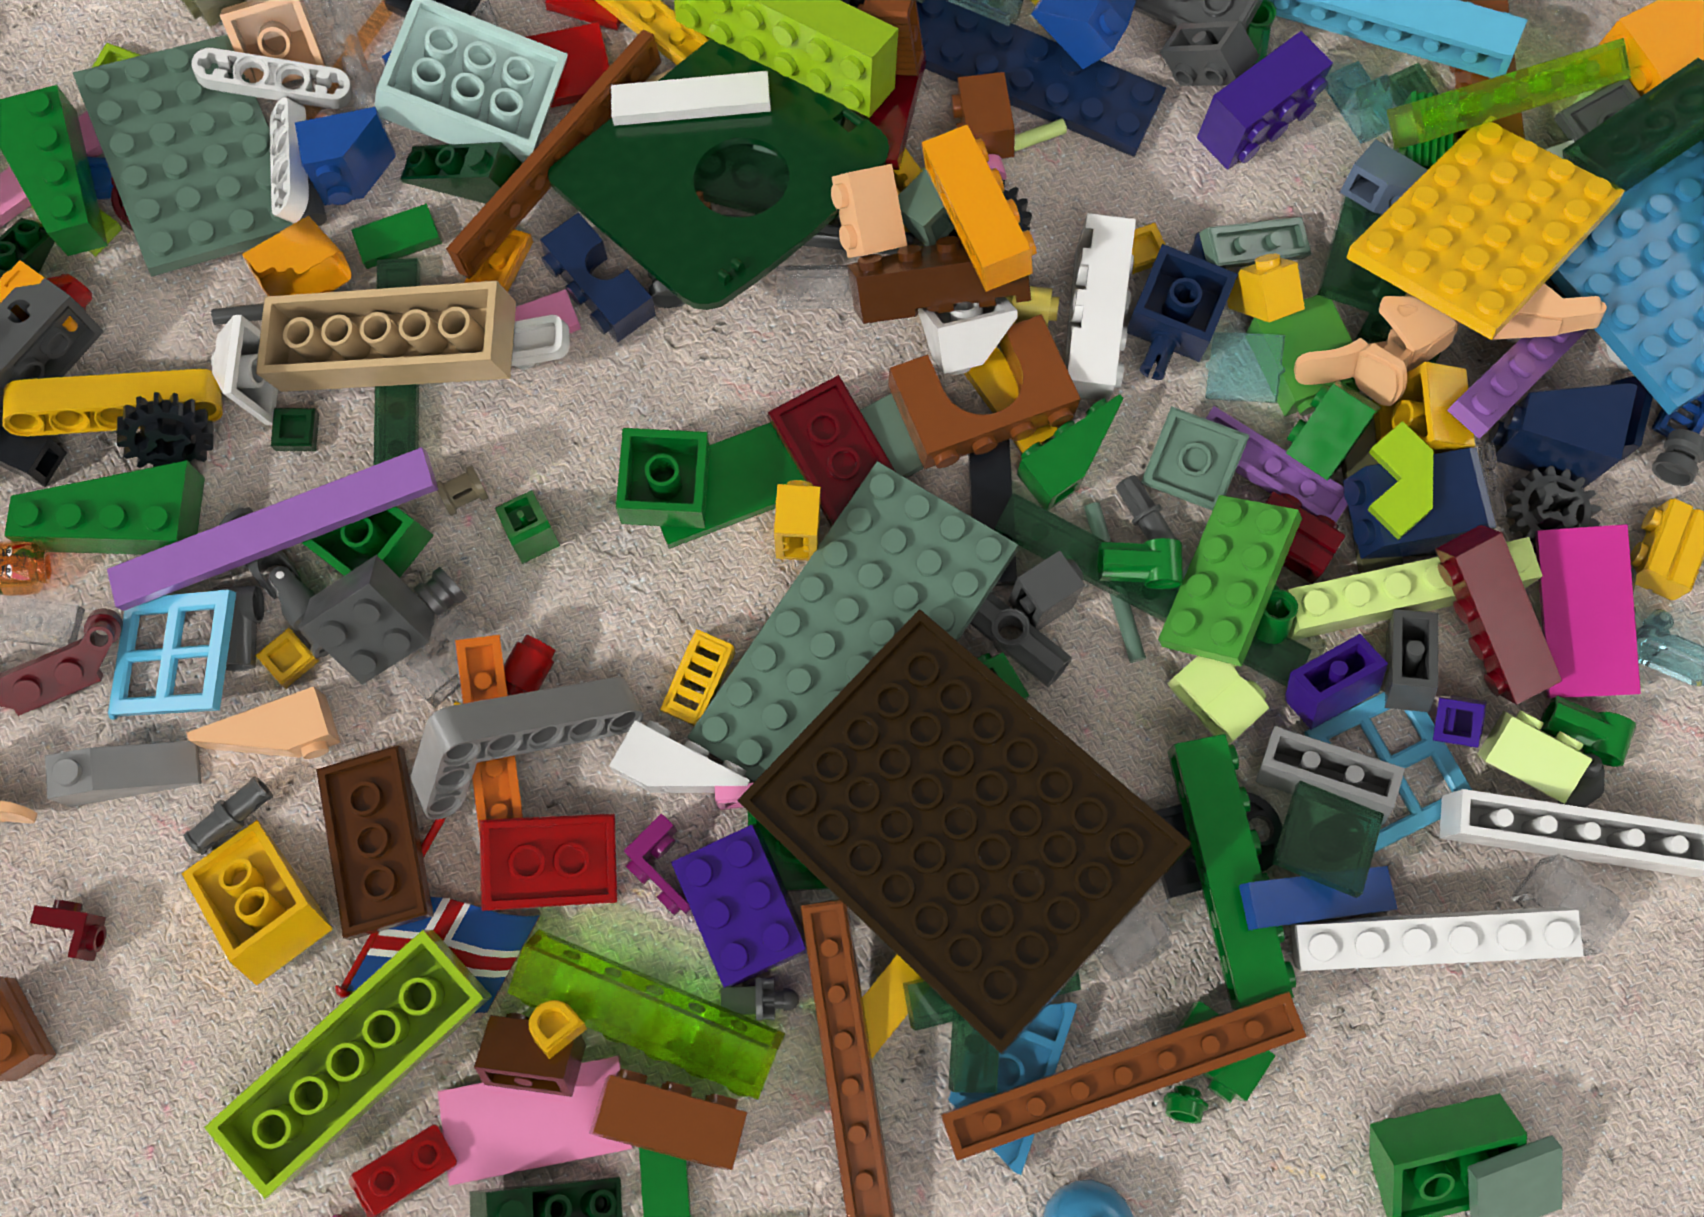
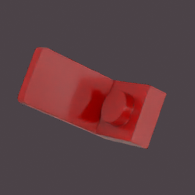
M431 1125L351 1174L348 1183L367 1217H381L388 1213L391 1206L455 1167L457 1159L439 1127Z

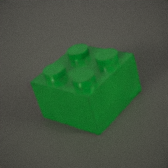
M639 428L622 429L616 511L621 524L705 528L710 464L708 432Z
M395 506L304 541L302 544L344 576L377 555L400 578L434 535Z

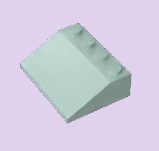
M412 0L377 85L375 107L380 118L448 144L501 142L523 163L538 147L568 54L433 0Z

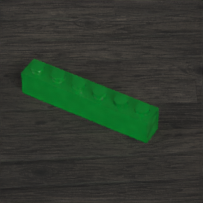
M1226 734L1174 744L1167 751L1179 801L1182 805L1192 853L1196 860L1195 865L1199 881L1202 884V893L1231 1009L1234 1010L1285 991L1290 992L1291 997L1294 998L1292 988L1296 987L1294 969L1290 961H1284L1280 943H1284L1285 940L1283 927L1277 926L1248 930L1239 885L1248 882L1270 880L1266 872L1261 873L1257 857L1262 853L1261 842L1255 829L1250 830L1246 813L1250 812V801L1245 787H1239L1235 770L1239 769L1236 748L1233 744L1228 745Z

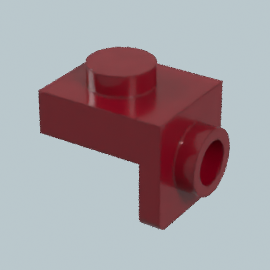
M54 899L52 908L34 906L30 920L31 924L74 931L68 951L69 958L87 961L95 960L97 952L102 949L106 940L107 931L104 926L106 917L81 912L82 903Z

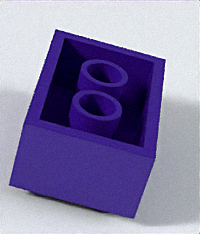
M1302 31L1298 32L1213 96L1197 139L1227 170L1239 161L1243 164L1248 162L1259 151L1261 144L1267 140L1270 142L1276 141L1287 130L1289 123L1296 118L1302 121L1315 109L1317 103L1314 100L1327 86L1328 81L1326 77L1333 62Z
M754 825L747 826L671 862L723 988L735 987L807 953L804 928L759 828Z

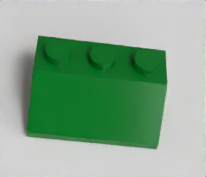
M1500 1093L1481 1098H1472L1468 1101L1439 1108H1430L1422 1112L1397 1118H1387L1370 1124L1369 1157L1387 1217H1444L1470 1210L1468 1167L1527 1144L1528 1133Z

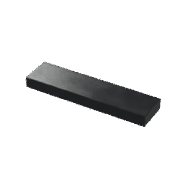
M1008 439L999 442L993 450L987 453L976 455L972 452L968 454L970 508L972 518L1015 542L1010 440ZM1016 555L995 586L1015 585L1017 580Z

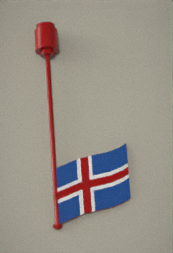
M525 635L521 643L516 642L504 663L507 695L539 691L554 664V661L551 659L556 650L529 635ZM447 817L435 819L421 844L423 858ZM431 897L434 916L370 934L342 985L335 986V992L341 998L349 997L352 994L351 991L358 989L422 930H434L492 996L475 1013L488 1012L540 915L519 916L502 914L491 910L482 911L481 907L454 899Z

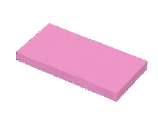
M620 1056L581 1063L572 1097L484 1085L483 1082L438 1091L443 1136L457 1159L455 1167L447 1171L449 1186L633 1149L634 1146L589 1134L605 1078L609 1075L616 1076L617 1072L622 1069Z

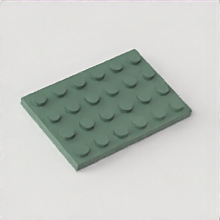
M228 34L72 72L151 277L251 249L294 224L272 213L270 129L257 98L207 89L199 84L192 69L193 56L201 49L218 48L234 51ZM211 63L210 69H205L206 74H213L214 69H219L218 64ZM232 65V66H231L232 73H228L230 79H233V78H234V75H233V65ZM243 73L241 76L242 79L250 83L249 79H246Z

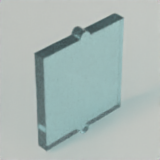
M1214 332L1210 361L1206 363L1209 373L1205 398L1210 400L1277 403L1280 375L1285 372V367L1282 366L1285 336L1277 334Z

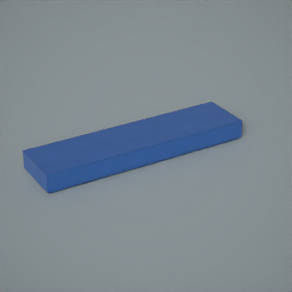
M1388 866L1248 882L1239 885L1248 930L1388 912L1398 909Z

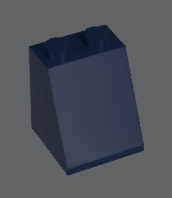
M1624 383L1530 392L1518 405L1514 404L1501 421L1498 420L1493 425L1488 442L1493 444L1490 459L1529 472L1534 469L1543 472L1547 467L1553 466L1556 475H1559L1565 469H1569L1571 472L1570 480L1575 482L1583 477L1585 482L1581 488H1585L1621 460L1638 385Z
M1465 448L1433 454V509L1399 540L1368 511L1369 506L1398 481L1380 464L1365 466L1343 480L1344 497L1349 506L1354 528L1353 536L1358 545L1361 559L1438 555L1436 548L1479 525L1491 529L1497 528L1477 448Z

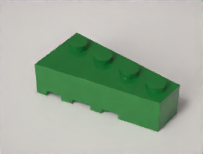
M57 85L0 99V149L47 234L67 256L108 246L76 109Z
M182 461L12 495L4 536L17 545L30 544L21 547L27 552L144 555L198 534L205 477L188 461Z

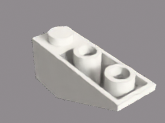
M636 720L634 721L609 765L614 774L650 793H715L714 786H747L748 783H751L749 779L745 778L746 770L728 760H724L723 764L720 765L708 759V750L689 740L682 745L670 739L669 737L672 732L651 720L648 721L646 726Z

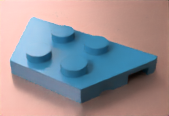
M1067 1002L1047 1005L1003 1055L972 1027L948 1101L955 1108L1054 1074L1077 1004ZM1035 1133L992 1149L1013 1172L1021 1175Z

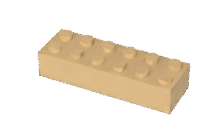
M498 281L264 297L256 374L281 392L510 379L516 301Z

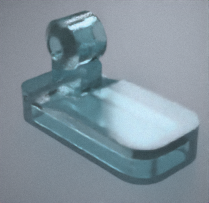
M1663 609L1654 610L1644 619L1643 626L1636 631L1638 663L1689 685L1704 686V646L1681 636L1670 634L1669 629L1674 625L1672 615Z

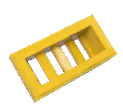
M696 629L660 710L695 726L714 699L736 654L735 647L730 643ZM703 648L719 655L718 662L700 655L701 649ZM696 664L712 671L711 678L692 671L693 665ZM689 680L706 688L704 694L702 695L683 686L685 681ZM678 695L698 703L696 711L675 702Z

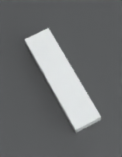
M768 71L611 85V108L614 126L770 112Z

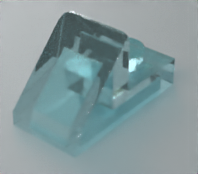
M1357 61L1327 75L1326 80L1328 84L1325 90L1360 144L1394 129V109L1390 79L1387 74L1371 80L1361 63Z

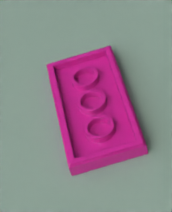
M1628 524L1535 531L1537 561L1543 577L1538 579L1542 632L1562 679L1560 683L1547 689V698H1554L1556 696L1567 698L1641 694Z

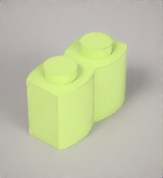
M1197 656L1167 684L1182 703L1197 715L1213 736L1226 734L1227 742L1230 744L1269 709L1268 704L1265 702L1266 694L1254 681H1246L1240 677L1235 670L1237 665Z

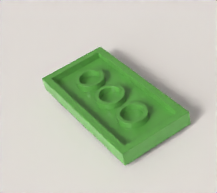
M1219 495L1183 579V585L1180 586L1158 638L1162 647L1242 667L1302 520L1299 510Z

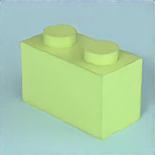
M1503 710L1477 754L1487 763L1565 804L1592 761V758L1580 751L1584 744L1559 731L1556 737L1540 730L1544 722L1522 710L1518 712L1516 717Z

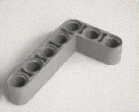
M621 677L448 706L433 713L426 722L412 770L411 782L425 816L433 820L442 819L456 813L462 807L478 762L621 735L630 730L635 720L641 723L644 715L626 680Z

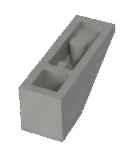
M190 741L91 747L45 755L47 799L69 807L202 784L198 745Z

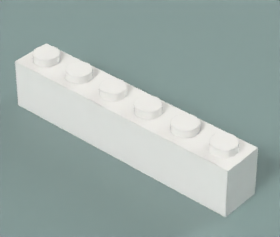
M1466 789L1442 796L1439 839L1690 877L1704 876L1703 825Z
M1567 907L1344 918L1290 925L1294 966L1300 971L1584 957L1579 910Z

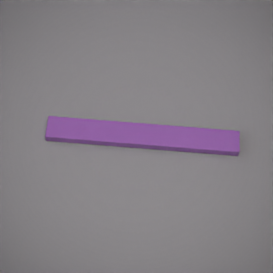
M422 447L110 567L107 569L115 607L123 611L437 491L439 489L428 452Z

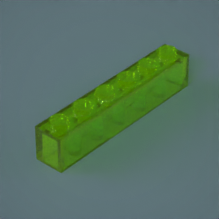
M1624 38L1596 45L1387 109L1394 147L1398 149L1423 143L1632 78Z
M540 929L523 945L507 991L508 994L520 998L525 1005L533 1008L550 1000L563 1001L575 1011L586 1027L602 1033L607 1040L628 1044L642 1050L651 1059L670 1062L684 1068L687 1073L696 1078L710 1079L726 1086L729 1091L738 1096H749L756 1100L759 1099L786 1034Z

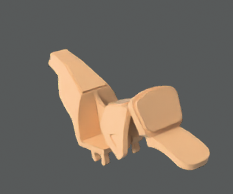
M1544 283L1494 339L1550 337L1586 329H1595L1600 325L1607 306L1601 301L1599 296L1562 298ZM1406 293L1405 296H1384L1379 306V313L1392 327L1387 341L1368 344L1362 338H1359L1340 348L1305 353L1299 356L1295 362V379L1303 385H1317L1354 377L1359 390L1380 405L1392 406L1404 394L1407 385V372L1424 362H1428L1449 347L1461 323L1409 293Z

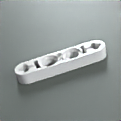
M218 48L201 49L192 59V69L197 81L203 87L210 90L278 101L282 97H286L299 104L328 109L345 107L352 98L351 84L347 74L333 67ZM211 63L218 64L219 69H214L213 74H206L205 69H210ZM233 65L234 78L230 79L228 73H232L231 66ZM249 68H257L264 72L263 78L256 83H248L241 76ZM291 74L299 75L304 79L303 85L294 90L285 88L282 85V81ZM311 79H316L317 85L314 84L315 92H312ZM332 83L339 84L335 94L327 92V88H330Z
M282 97L275 105L270 118L271 208L275 216L291 223H296L303 216L309 199L308 175L302 166L295 122L306 120V110L303 105Z

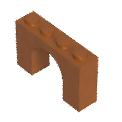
M1042 314L1012 324L1000 341V348L1017 383L1018 397L1011 405L999 412L983 415L974 414L956 406L945 394L928 354L890 367L888 386L924 470L933 466L939 469L951 466L961 456L972 452L976 455L984 454L993 450L999 442L1011 438L1013 441H1020L1034 434L1038 428L1049 424L1051 427H1059L1073 419L1081 398Z

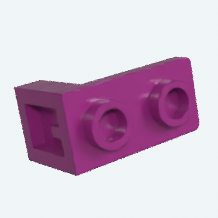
M661 813L624 850V853L631 859L626 867L643 885L651 879L662 890L656 898L674 916L682 910L690 917L692 911L689 904L647 863L652 856L657 860L660 859L676 842L672 836L677 832V829Z

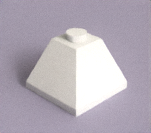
M1006 297L995 298L996 306L979 308V303L962 302L954 307L953 312L939 314L938 312L928 311L926 308H918L932 359L943 374H964L972 367L985 363L1018 318L1017 309Z
M233 315L217 335L216 348L211 358L212 374L224 395L265 425H273L278 389L256 374L261 331L244 316Z

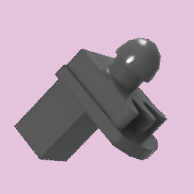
M756 978L755 986L721 987L722 1016L756 1015V1021L764 1022V1020H775V1009L789 1011L794 1009L799 1003V996L796 991L789 988L775 991L774 978Z

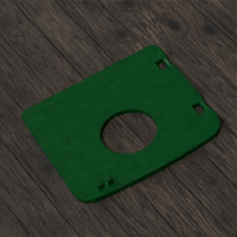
M709 39L658 81L768 71L770 112L614 126L611 118L554 163L548 172L550 185L557 193L681 301L695 309L702 310L719 308L733 300L783 263L839 214V209L834 206L831 198L833 176L886 165L889 153L887 137L869 120L863 119L843 104L821 93H817L811 88L789 77H785L777 71L751 60L723 44L717 43L713 39ZM846 117L856 127L848 132L836 122ZM737 144L758 145L773 151L783 160L789 171L788 186L780 200L764 212L747 217H730L716 213L699 199L695 191L696 175L705 160L715 152Z

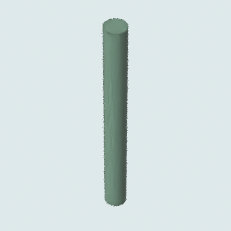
M1094 502L1084 506L1098 553V547L1101 542H1111L1100 502ZM1106 581L1129 662L1142 661L1146 659L1124 582Z

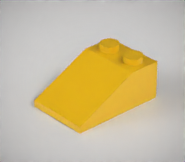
M258 820L181 873L227 959L256 986L333 930L312 894Z

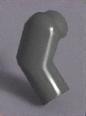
M1585 753L1592 758V761L1565 805L1587 807L1602 796L1605 786V770L1599 756L1593 753Z

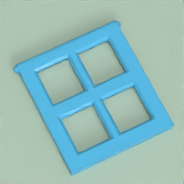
M228 589L164 595L125 610L108 709L109 718L115 720L119 716L220 711L237 592ZM214 609L210 644L181 647L185 613ZM168 613L163 648L135 650L140 616ZM208 657L203 692L173 695L178 660ZM161 661L156 696L127 698L133 663Z
M1385 692L1333 717L1312 730L1309 729L1304 732L1305 736L1331 744L1329 739L1360 725L1379 760L1407 768L1431 756L1451 792L1461 789L1472 790L1445 742L1433 740L1435 725L1427 712L1404 710L1421 741L1393 755L1390 754L1371 721V718L1389 710V708H1385ZM1403 776L1398 793L1408 808L1410 815L1382 829H1379L1374 821L1350 814V816L1363 829L1367 851L1375 853L1440 820L1442 798L1422 808Z

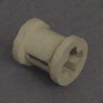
M472 465L467 467L466 473L445 483L440 480L436 482L439 489L437 491L450 516L457 514L458 508L478 498L483 501L489 498Z

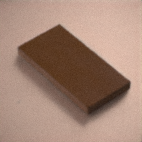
M398 745L316 769L343 939H356L434 916L404 748Z

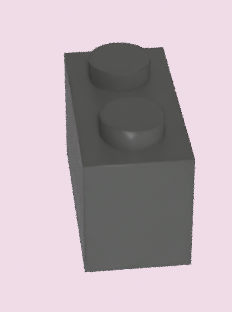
M1059 550L1017 578L1008 602L1013 609L1023 612L1028 618L1029 623L1037 630H1040L1074 607L1085 586L1083 583L1084 575L1077 563L1071 558L1067 560Z
M1393 610L1386 633V662L1388 666L1385 672V708L1421 712L1430 711L1438 690V613Z

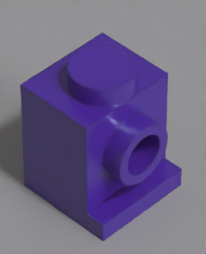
M1451 695L1450 698L1439 697L1433 740L1479 748L1487 700Z

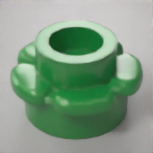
M1175 1086L1174 1091L1166 1093V1096L1163 1098V1101L1167 1104L1166 1116L1183 1123H1201L1203 1111H1207L1209 1108L1208 1103L1204 1102L1201 1098V1092L1188 1086Z

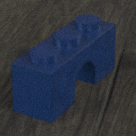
M579 212L540 239L545 254L541 257L543 264L555 278L561 275L567 282L565 288L577 305L581 306L585 303L591 310L590 318L602 334L609 332L617 342H620L656 315L651 295L628 269L615 278L608 280L592 276L594 269L607 260L603 240Z

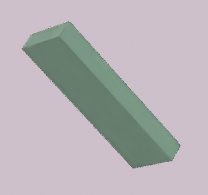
M1302 217L1207 227L1199 232L1206 261L1225 269L1253 265L1256 258L1266 254H1279L1281 258L1288 260L1304 259L1312 254Z

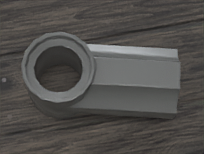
M257 585L213 588L211 591L229 589L237 592L226 670L240 672L256 668L257 623H261L264 617V597L261 588ZM214 609L209 610L212 622L214 616Z

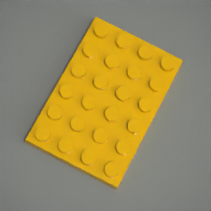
M1481 117L1350 246L1346 258L1488 339L1493 340L1616 207L1625 190Z

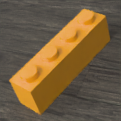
M967 124L921 142L927 173L985 291L987 292L1033 274L1032 256L1037 254L1035 242L1029 230L1022 232L1018 224L1020 223V215L1012 198L1006 200L1002 193L1004 192V184L997 168L990 169L987 163L989 156L981 138L975 139Z

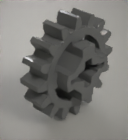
M1553 466L1547 467L1543 472L1534 469L1525 478L1522 477L1513 485L1514 491L1506 496L1505 501L1514 505L1504 512L1505 517L1515 519V523L1509 528V531H1520L1523 534L1521 539L1529 537L1530 541L1535 543V553V531L1594 527L1600 524L1596 519L1591 518L1601 511L1600 506L1590 504L1589 501L1596 495L1595 491L1584 492L1581 487L1584 485L1585 479L1581 477L1575 482L1570 480L1571 472L1569 469H1565L1559 475H1556Z

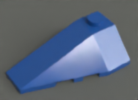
M1039 0L1031 15L1082 69H1085L1114 51L1129 25L1136 0Z

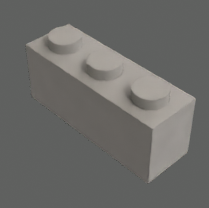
M1274 726L1256 782L1384 825L1394 809L1405 768Z

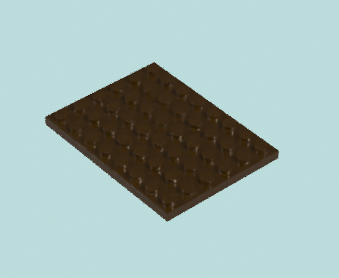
M920 609L737 800L1002 1055L1191 847L1189 840Z

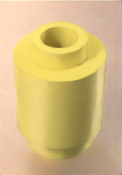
M1030 286L1031 301L1016 303L1015 295L1005 296L1017 309L1018 318L1013 324L1042 314L1047 327L1049 321H1057L1060 297L1052 296L1053 288Z

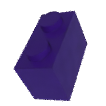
M1358 634L1291 671L1284 700L1309 729L1312 730L1378 693L1388 663L1361 634Z

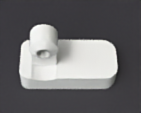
M557 315L515 321L511 366L526 370L533 367L535 363L557 360L566 356L570 348L569 326Z

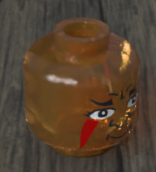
M0 541V596L35 595L42 590L44 584L50 583L52 567L47 550H41L40 546L33 542Z

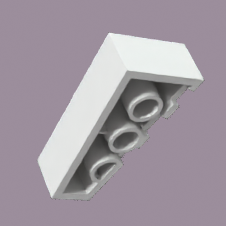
M1087 213L1075 251L1064 364L1080 398L1093 400L1105 398L1109 401L1114 388H1121L1124 364L1118 362L1119 353L1124 351L1127 340V327H1123V321L1130 305L1131 292L1127 288L1134 262L1132 247L1136 219Z

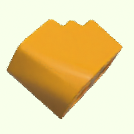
M310 216L299 220L242 254L255 280L267 296L332 292L347 283L352 277L350 267L343 252Z

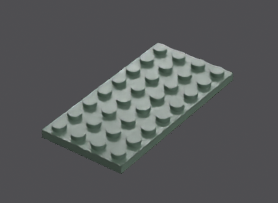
M877 461L687 738L708 750L710 754L722 762L728 760L746 770L745 777L755 782L919 609L958 641L1018 552V544Z

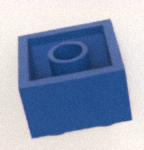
M376 107L295 122L302 166L325 206L331 204L345 205L352 200L364 198L396 157L394 146Z

